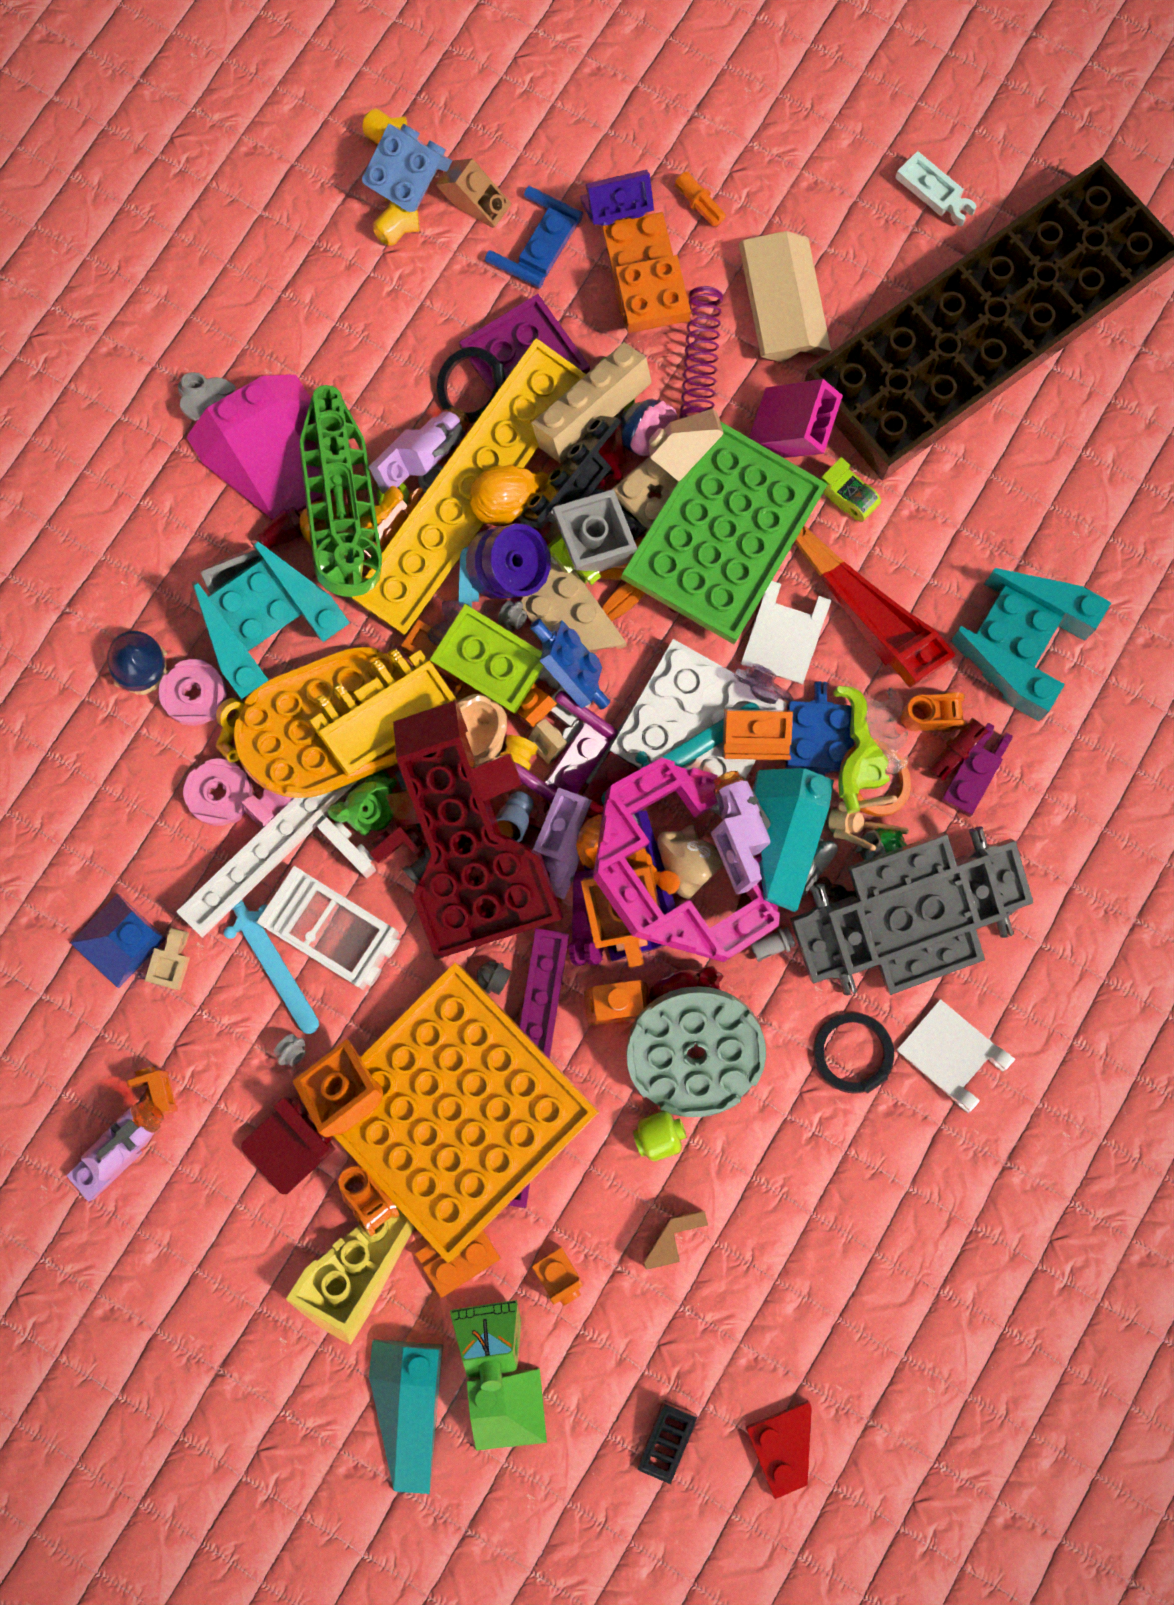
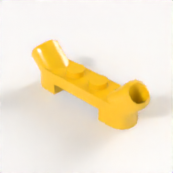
M375 108L365 115L362 128L364 135L378 145L388 124L401 128L403 123L406 125L408 123L406 116L391 118L380 109ZM390 201L386 209L373 222L375 236L385 245L393 246L405 233L420 232L418 209L415 212H408Z

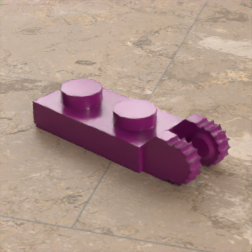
M987 723L984 727L989 732L968 753L970 757L966 761L963 759L941 799V802L968 817H971L1003 760L1001 757L1013 738L1012 735L1006 732L1000 738L994 753L984 749L983 746L994 732V725Z
M594 870L575 872L573 880V940L569 944V959L575 966L584 965L586 962L590 965H598L603 960L602 952L604 947L597 949L595 947L581 881L584 878L593 877Z

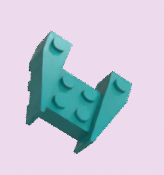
M255 539L251 541V544L261 558L219 587L206 594L196 580L192 582L219 669L241 699L268 681V678L248 651L302 614L322 642L350 624L332 596Z
M995 568L984 585L997 591L999 595L976 634L960 626L951 642L966 658L969 657L983 672L982 676L989 683L992 682L1003 694L1002 697L1010 706L1040 721L1050 712L1065 685L1035 668L1057 627L1059 626L1086 641L1097 629L1112 602L1080 585Z

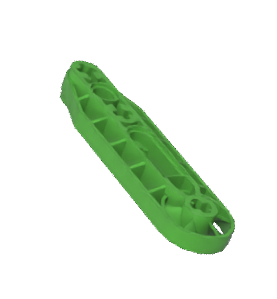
M323 385L316 388L313 392L299 447L314 571L318 581L326 590L338 596L355 597L366 594L376 586L380 579L382 554L366 445L362 433L342 399L341 392L333 386ZM354 438L360 450L349 448L348 440ZM306 439L315 442V450L304 451ZM362 463L364 476L353 474L352 466ZM306 465L318 467L319 476L308 478ZM343 489H346L350 519H345L347 515L344 506ZM366 489L368 502L357 501L356 491ZM330 490L334 492L337 508L336 514L340 519L334 520ZM310 491L322 493L323 502L311 505ZM370 516L372 529L361 528L359 518ZM313 518L325 520L326 530L315 532ZM363 550L367 551L372 556L365 562ZM364 565L376 571L370 579L362 577Z

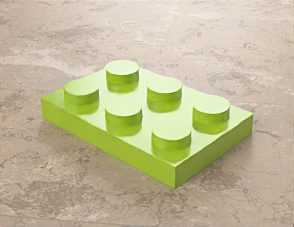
M464 604L430 658V661L514 714L545 667L540 662L542 651Z

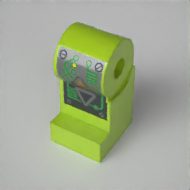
M840 457L821 478L822 481L828 484L823 494L855 520L863 522L881 504L880 496L871 486L865 484L849 469L851 465Z

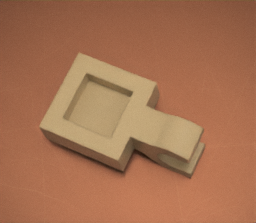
M170 928L165 949L154 948L145 978L146 982L181 990L190 957L182 956L181 952L187 943L189 932Z

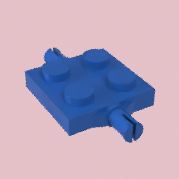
M541 619L534 621L530 625V629L542 641L543 652L540 662L581 709L592 703V700L600 710L606 708L611 700L606 697L598 685L603 668L599 658L594 653L588 651L582 644L577 632L569 628L563 620L553 625L551 631Z
M819 681L814 683L813 701H790L787 704V710L793 712L790 745L791 759L785 761V768H806L825 776V774L840 771L844 755L854 746V740L850 737L852 708L850 705H837L828 702V683Z

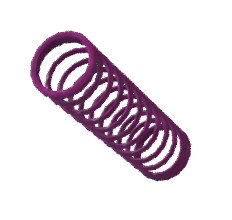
M699 286L692 289L689 293L691 313L693 312L702 317L693 320L690 317V322L686 327L689 334L685 338L688 346H686L684 351L688 357L684 360L686 369L683 372V377L686 380L682 384L685 392L681 396L684 404L680 408V419L688 417L687 413H701L715 406L712 401L706 400V398L714 397L716 393L714 390L706 387L715 385L717 381L715 378L706 375H712L718 371L715 366L709 363H714L719 359L716 354L711 353L716 351L719 345L711 340H715L720 336V333L714 330V328L719 327L721 322L714 317L722 313L721 309L716 305L722 303L723 294L717 288L710 286ZM698 292H711V293L699 294V295H696V296H694V297L692 296L693 294L698 293ZM703 296H713L719 299L714 301H700L696 298ZM691 303H693V304H695V305H698V306L695 307V308H692ZM700 308H714L717 309L719 312L717 314L708 315L699 313L695 310ZM709 319L718 322V324L715 326H703L695 323V321ZM690 324H693L701 329L690 331L689 327ZM710 331L716 333L717 336L707 338L693 333ZM692 335L701 340L689 343V336ZM711 343L716 345V348L701 349L693 345ZM691 347L695 350L702 352H696L689 355L688 348ZM711 355L714 356L715 359L710 361H704L693 358V356ZM690 358L691 360L699 362L700 364H694L688 367L687 360ZM706 366L713 368L714 371L699 372L691 368ZM689 370L699 375L687 378L686 372ZM706 378L714 382L711 384H700L691 380ZM686 382H689L693 385L701 387L686 390L685 384ZM706 390L713 394L703 396L693 394L691 391ZM685 394H689L693 397L703 399H695L686 402L684 400ZM706 402L712 404V406L697 407L690 405V403Z

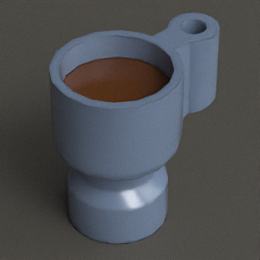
M513 792L510 794L506 805L499 809L496 815L501 833L517 842L522 840L529 825L528 816L534 807V802L529 795L523 792Z

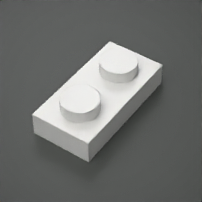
M326 817L317 825L319 830L366 879L376 871L370 863L374 858L362 844L356 848L348 840L352 834L341 822L333 824Z

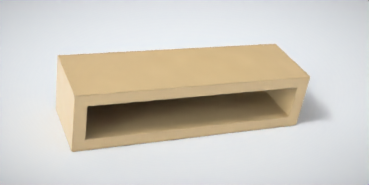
M625 342L617 347L532 422L539 448L559 463L564 462L568 458L569 450L587 434L588 426L592 421L600 416L614 417L652 383L646 356Z

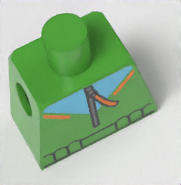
M517 1300L450 1310L467 1377H480V1385L483 1391L492 1392L502 1388V1373L513 1372L518 1367L521 1316Z

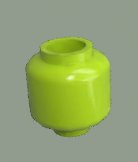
M661 1111L641 1118L638 1121L637 1129L633 1130L634 1139L641 1157L647 1156L653 1162L679 1154L682 1150L681 1140L687 1138L681 1119L674 1120L668 1111Z

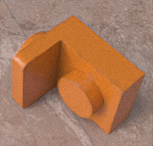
M533 684L516 713L532 727H535L557 703Z
M155 1066L136 1071V1078L126 1081L128 1088L149 1086V1090H146V1099L149 1108L155 1110L156 1115H167L178 1111L167 1071H156Z
M562 1247L532 1265L536 1275L550 1296V1301L553 1305L560 1301L565 1306L581 1295L578 1289L583 1287L584 1283Z

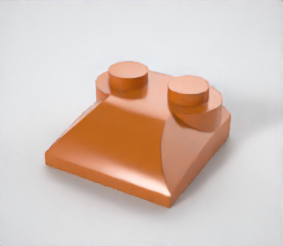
M348 1039L292 1081L318 1132L324 1137L341 1135L347 1132L374 1111L381 1103L383 1097L381 1085L372 1078Z

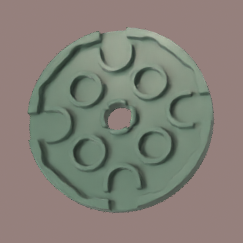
M710 987L680 988L656 998L635 1019L630 1029L626 1046L628 1071L639 1093L644 1098L647 1097L659 1105L661 1110L683 1117L711 1116L726 1111L740 1103L741 1097L753 1085H757L766 1061L765 1039L754 1013L734 995ZM694 1044L705 1049L704 1055L700 1058H691L687 1055L688 1050L694 1047Z

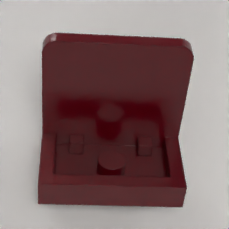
M283 1097L273 1106L276 1111L242 1142L241 1149L279 1193L288 1194L319 1166L336 1147L330 1142L333 1140L332 1136L324 1137L318 1132L315 1124L308 1117L309 1113L305 1105L298 1098L292 1100L291 1098Z

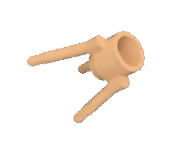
M885 796L858 802L861 809L896 802L897 796ZM840 802L839 807H835L829 815V828L834 833V838L845 839L870 851H875L876 846L854 836L855 833L861 832L862 829L877 830L878 828L901 831L902 834L909 833V829L905 827L864 821L863 815L859 812L848 814L844 802Z

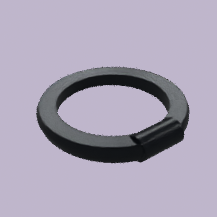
M467 347L453 353L443 364L437 379V395L443 410L457 415L460 422H476L506 381L504 365L500 363L495 355L480 347ZM468 358H481L488 363L492 371L494 384L492 395L488 402L479 410L467 413L461 412L449 400L447 393L448 378L454 367L461 361Z
M842 1013L829 1019L818 1031L813 1045L814 1063L820 1076L830 1086L845 1093H870L888 1080V1075L894 1063V1045L890 1034L879 1021L863 1013ZM846 1023H858L870 1028L880 1039L883 1048L881 1067L858 1083L847 1082L835 1076L828 1068L824 1058V1045L828 1035L836 1027Z

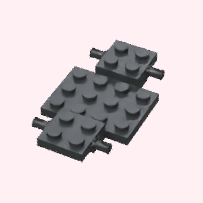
M975 827V829L969 830L974 849L966 855L955 858L948 834L942 832L848 866L857 898L853 895L837 902H829L824 884H817V888L812 886L810 890L816 907L812 908L809 912L790 918L810 981L814 984L828 978H839L843 994L848 996L852 995L851 992L855 994L858 991L852 974L878 965L886 991L892 995L985 961L976 929L996 922L1001 938L1009 937L1008 935L1012 936L1014 931L1009 916L1017 909L1034 903L1016 841L1010 838L996 844H987L983 827Z

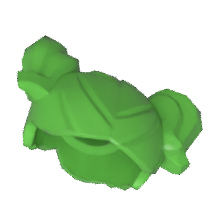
M382 770L367 776L366 782L352 790L345 802L339 801L336 805H331L327 809L328 817L336 822L347 821L352 828L363 836L369 835L371 830L380 831L386 828L393 817L386 795L393 793L392 789L396 786L397 780L390 778L387 771Z

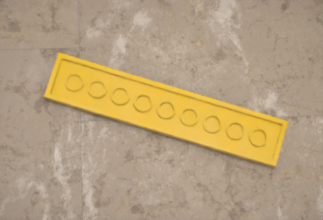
M536 338L383 551L381 575L376 586L366 594L351 597V599L405 636L459 561L461 551L470 545V542L485 524L478 520L470 506L471 500L469 496L472 483L481 472H485L494 466L510 464L515 467L524 468L539 448L532 422L586 374ZM371 568L365 578L370 579L376 571Z

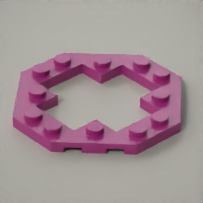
M661 757L612 784L606 790L593 878L632 936L725 962L779 926L780 912H777L778 905L764 900L762 880H760L753 888L746 892L752 900L751 903L711 928L708 927L690 900L665 915L662 913L626 860L627 857L650 843L632 815L676 791L691 814L696 818L718 805L715 794H719L721 788L732 783L717 779L718 775L694 767L688 770L674 765L675 761ZM761 852L755 855V860L758 864L762 860Z

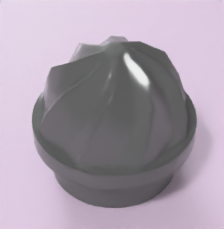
M489 961L479 967L477 971L478 984L486 993L501 994L511 974L510 970L504 968V963Z

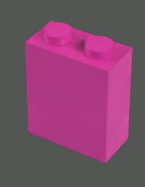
M824 379L766 387L749 438L783 458L824 454L843 395Z

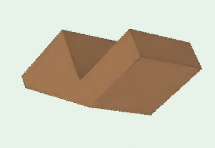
M700 1210L669 1217L643 1260L645 1269L648 1270L680 1262L674 1233L708 1226L705 1211Z

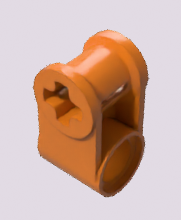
M951 692L936 695H917L902 709L900 714L901 723L906 729L915 732L963 730L967 725V721L963 720L962 709L965 694ZM912 708H920L925 714V719L916 718L913 715Z
M350 1166L340 1174L338 1186L344 1203L352 1211L354 1217L369 1237H372L375 1234V1229L391 1217L397 1218L400 1215L388 1195L377 1186L362 1167ZM354 1182L364 1184L363 1188L357 1192H349L347 1190Z

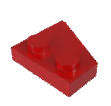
M808 1400L746 1426L774 1499L808 1485L812 1407Z

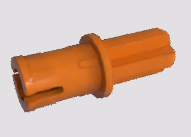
M689 171L683 172L676 179V184H674L676 189L687 198L691 209H697L711 226L718 227L725 220L726 214L710 197L711 192L700 186Z

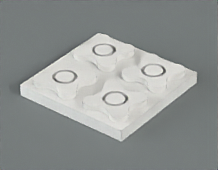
M673 639L609 751L640 770L641 764L635 760L638 752H646L648 762L652 763L724 718V709H739L748 703H755L759 706L760 710H784L787 703ZM722 742L682 768L691 770L694 767L718 775L717 779L734 783L735 781H745L756 760L724 759L722 757L724 743ZM719 805L709 809L721 816Z

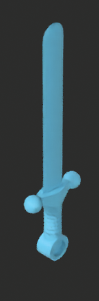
M241 900L232 908L237 916V920L234 926H228L224 929V936L227 939H232L239 931H242L300 1030L306 1034L314 1033L319 1027L317 1016L264 928L256 923L268 905H261L258 911H249L246 905H244L243 900Z

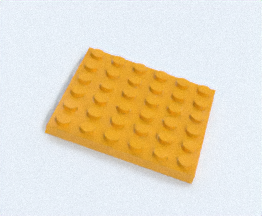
M455 962L360 1057L372 1078L381 1085L383 1090L382 1101L374 1111L347 1132L333 1136L354 1160L367 1171L380 1189L388 1195L391 1201L447 1263H450L600 1112L459 963Z

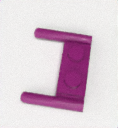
M559 691L556 694V702L584 723L579 726L546 776L545 782L515 762L521 782L551 804L558 787L578 794L609 747V742L618 732L617 729L587 707L581 709L565 691Z

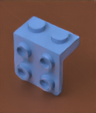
M403 123L402 127L399 128L388 124L362 177V181L366 186L404 210L415 212L437 169L447 172L453 160L444 155L446 149L437 143L429 140L428 144L420 141L418 139L420 133Z

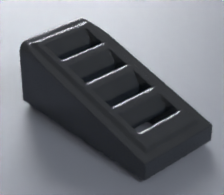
M663 1400L637 1470L671 1484L693 1431L697 1414ZM670 1417L684 1423L683 1429L681 1430L665 1423L666 1418ZM661 1430L678 1436V1443L659 1436ZM656 1443L674 1450L673 1456L671 1457L655 1450ZM650 1457L668 1463L667 1471L649 1464Z

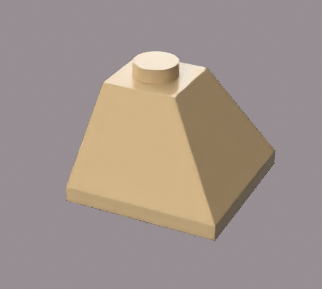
M710 409L670 422L664 430L659 428L649 440L650 458L680 482L724 434L718 412Z

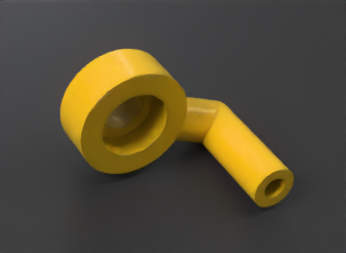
M236 698L223 701L216 711L217 722L222 727L216 742V749L232 763L238 761L239 756L237 750L230 743L234 736L236 719L239 718L245 706L243 701ZM236 709L234 717L227 718L228 713Z

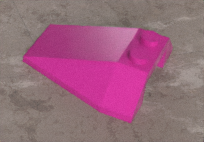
M296 374L261 376L207 407L187 435V439L203 465L272 520L284 508L288 510L294 507L298 512L306 508L299 447L311 398ZM306 439L304 451L315 450V442ZM306 465L308 478L319 476L318 467ZM310 491L311 504L321 500L322 493Z

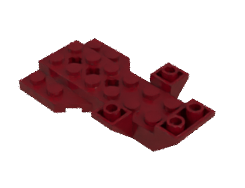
M457 699L394 721L396 759L407 788L388 794L386 798L397 827L420 823L431 852V857L426 865L427 868L412 898L435 960L560 921L563 915L541 853L501 833L489 800L522 785L512 754L509 753L477 765L466 736L468 729ZM463 834L467 838L470 837L473 842L470 845V849H467V845L461 846L459 843ZM475 867L484 872L481 881H479L478 876L473 878L471 875V871ZM486 898L495 903L496 907L493 909V912H490L489 908L484 909L482 906Z

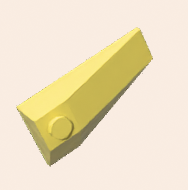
M396 1205L395 1207L400 1215L397 1218L391 1217L375 1229V1234L372 1237H369L363 1228L358 1225L346 1237L336 1241L332 1245V1249L318 1261L314 1260L305 1268L286 1298L288 1303L317 1326L349 1345L352 1344L370 1314L415 1227Z

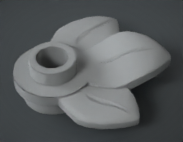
M187 373L178 384V392L182 397L180 400L181 411L189 419L197 421L207 407L234 392L236 386L223 378L206 379L200 373Z

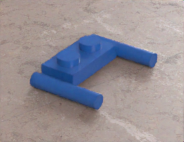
M528 186L524 197L548 210L520 254L519 262L516 263L492 250L487 252L485 262L540 289L576 229L577 224L581 222L584 213Z

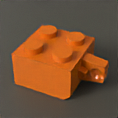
M651 864L632 868L660 908ZM584 878L581 881L596 949L616 945L617 951L625 950L629 968L643 965L641 947L647 946L648 941L632 936L594 878Z

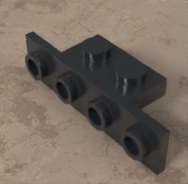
M600 416L591 422L588 426L587 434L569 450L568 458L549 475L548 483L540 493L535 494L529 500L528 508L522 514L526 520L542 523L555 505L559 506L591 495L612 468L598 451L619 426L620 420L615 417Z

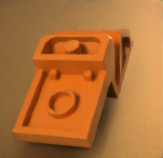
M663 212L644 215L640 218L617 220L613 224L602 226L615 285L619 313L623 315V322L627 332L633 333L689 322L691 317L690 305L678 255H673Z

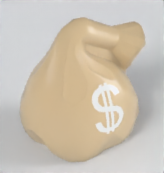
M694 824L688 825L681 831L663 832L658 836L657 847L662 858L664 871L670 870L679 876L681 883L675 893L683 898L690 899L723 866L718 849L713 844L698 838Z

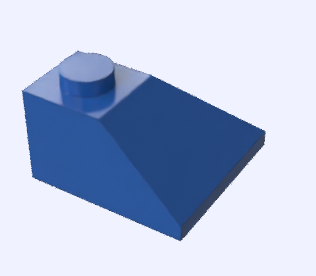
M117 893L70 943L117 988H120L153 953L154 948L157 949L166 938Z

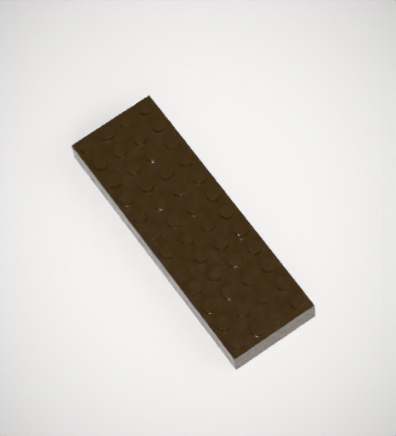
M1100 158L809 368L805 381L824 379L843 395L834 424L883 481L1170 270L1174 265V237L1103 158Z

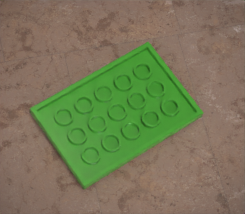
M721 422L724 434L677 483L622 573L621 579L734 645L828 484Z

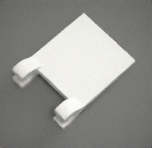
M771 581L764 594L741 665L803 685L831 600L819 596L813 614H807L777 604L776 599L781 584Z
M941 999L897 1049L899 1054L948 1094L967 1113L971 1112L980 1100L964 1089V1087L981 1066L989 1059L996 1068L1004 1072L1015 1060L1009 1053L992 1043Z

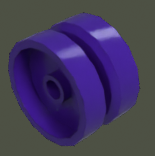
M510 524L503 527L498 526L486 529L475 536L470 542L466 554V569L474 587L479 593L488 598L526 597L538 592L546 583L551 570V555L546 541L537 530L525 524Z

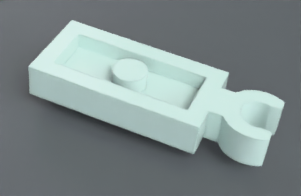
M918 151L896 173L895 178L940 216L948 211L951 214L952 221L958 226H962L966 219L960 212L961 210L968 212L971 216L976 210L977 206L972 200L961 198L964 189Z

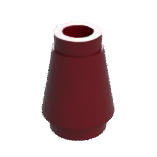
M294 507L288 510L284 508L257 534L262 544L266 548L271 549L303 536L299 524L301 516Z

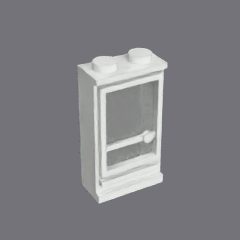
M296 866L292 868L256 922L362 990H364L366 985L371 987L376 982L382 969L378 968L385 956L390 958L394 954L400 943V940L397 939L400 933L395 928L365 911Z

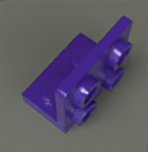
M647 169L587 183V194L580 196L581 204L593 225L606 226L613 224L617 219L626 217L640 218L646 212L654 211L651 179Z

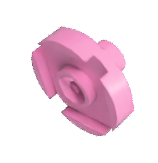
M188 659L174 665L175 668L168 675L166 673L163 676L159 685V700L168 715L175 721L188 726H198L216 720V711L219 705L227 698L226 684L220 673L207 662L198 659ZM192 685H196L197 689L201 691L200 696H197L195 700L185 696V691H190Z
M220 758L210 759L197 769L194 768L187 776L183 789L184 800L192 814L203 823L213 826H223L238 822L245 813L242 801L252 796V786L248 775L234 762L232 763ZM218 784H223L226 794L220 800L215 801V797L210 794V790L216 789Z

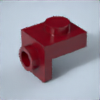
M399 827L392 834L385 831L371 843L375 848L369 854L377 863H382L401 845L406 843L413 853L419 857L423 853L419 846L424 842L412 828L405 831L402 827Z

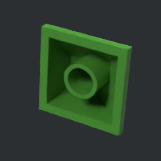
M540 1368L502 1373V1388L492 1392L481 1389L480 1377L468 1378L469 1412L476 1451L547 1443Z

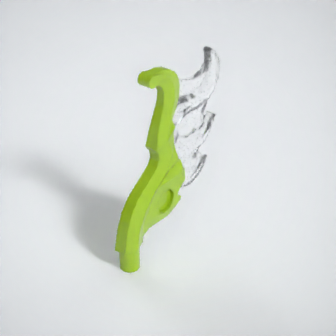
M838 686L833 691L836 697H846L851 703L852 708L850 737L855 741L856 748L842 764L838 779L839 798H843L848 814L860 811L857 799L859 790L877 789L890 781L889 775L886 774H896L902 771L908 764V757L900 760L896 756L898 750L907 741L908 731H904L901 735L896 731L895 726L897 720L902 715L903 702L900 695L891 687L887 690L889 699L885 702L866 698L854 687Z

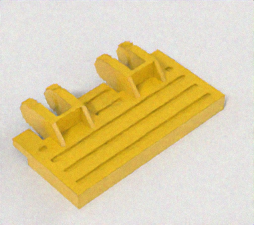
M397 649L388 652L390 661L403 677L395 682L380 660L372 662L373 671L378 677L353 693L361 704L359 706L356 705L342 684L334 686L336 697L348 712L342 717L337 714L327 697L321 694L316 698L318 706L324 715L320 713L309 722L347 777L395 746L394 721L456 700L431 661L426 659L421 650L408 658L415 668L414 671H412Z

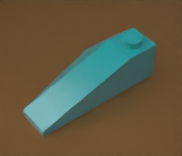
M806 768L759 770L756 773L753 792L771 823L767 829L770 844L761 851L762 860L759 861L765 901L793 912L798 910L828 814L833 779Z
M372 1340L369 1379L393 1490L395 1492L430 1494L443 1344Z

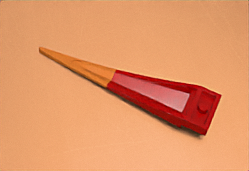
M803 526L795 543L884 665L890 664L909 688L957 656L935 629L911 614L871 584L818 539L806 526Z

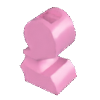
M264 789V796L261 799H257L253 795L242 801L245 813L263 829L294 798L278 795Z

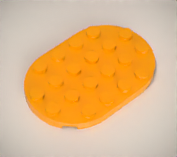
M369 647L343 650L279 675L255 689L245 700V706L239 718L236 719L234 728L237 754L248 775L260 786L278 795L307 798L331 792L397 764L394 746L347 777L309 722L320 713L324 715L316 701V698L321 694L329 699L340 717L348 713L334 693L333 687L337 684L344 686L357 706L361 705L353 693L378 677L373 671L371 664L375 660H380L385 665L395 682L403 678L390 661L389 654L379 652L378 648ZM406 661L409 667L412 669V671H414L415 668L408 661Z

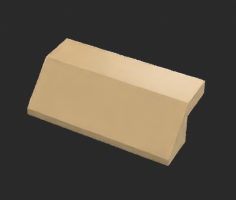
M784 231L742 240L739 243L761 357L785 362L800 351L818 356H824L829 353L831 346L808 237Z

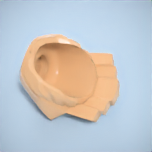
M472 694L461 699L458 704L468 729L466 736L476 764L478 765L479 763L499 757L507 730V717L504 708L481 694Z

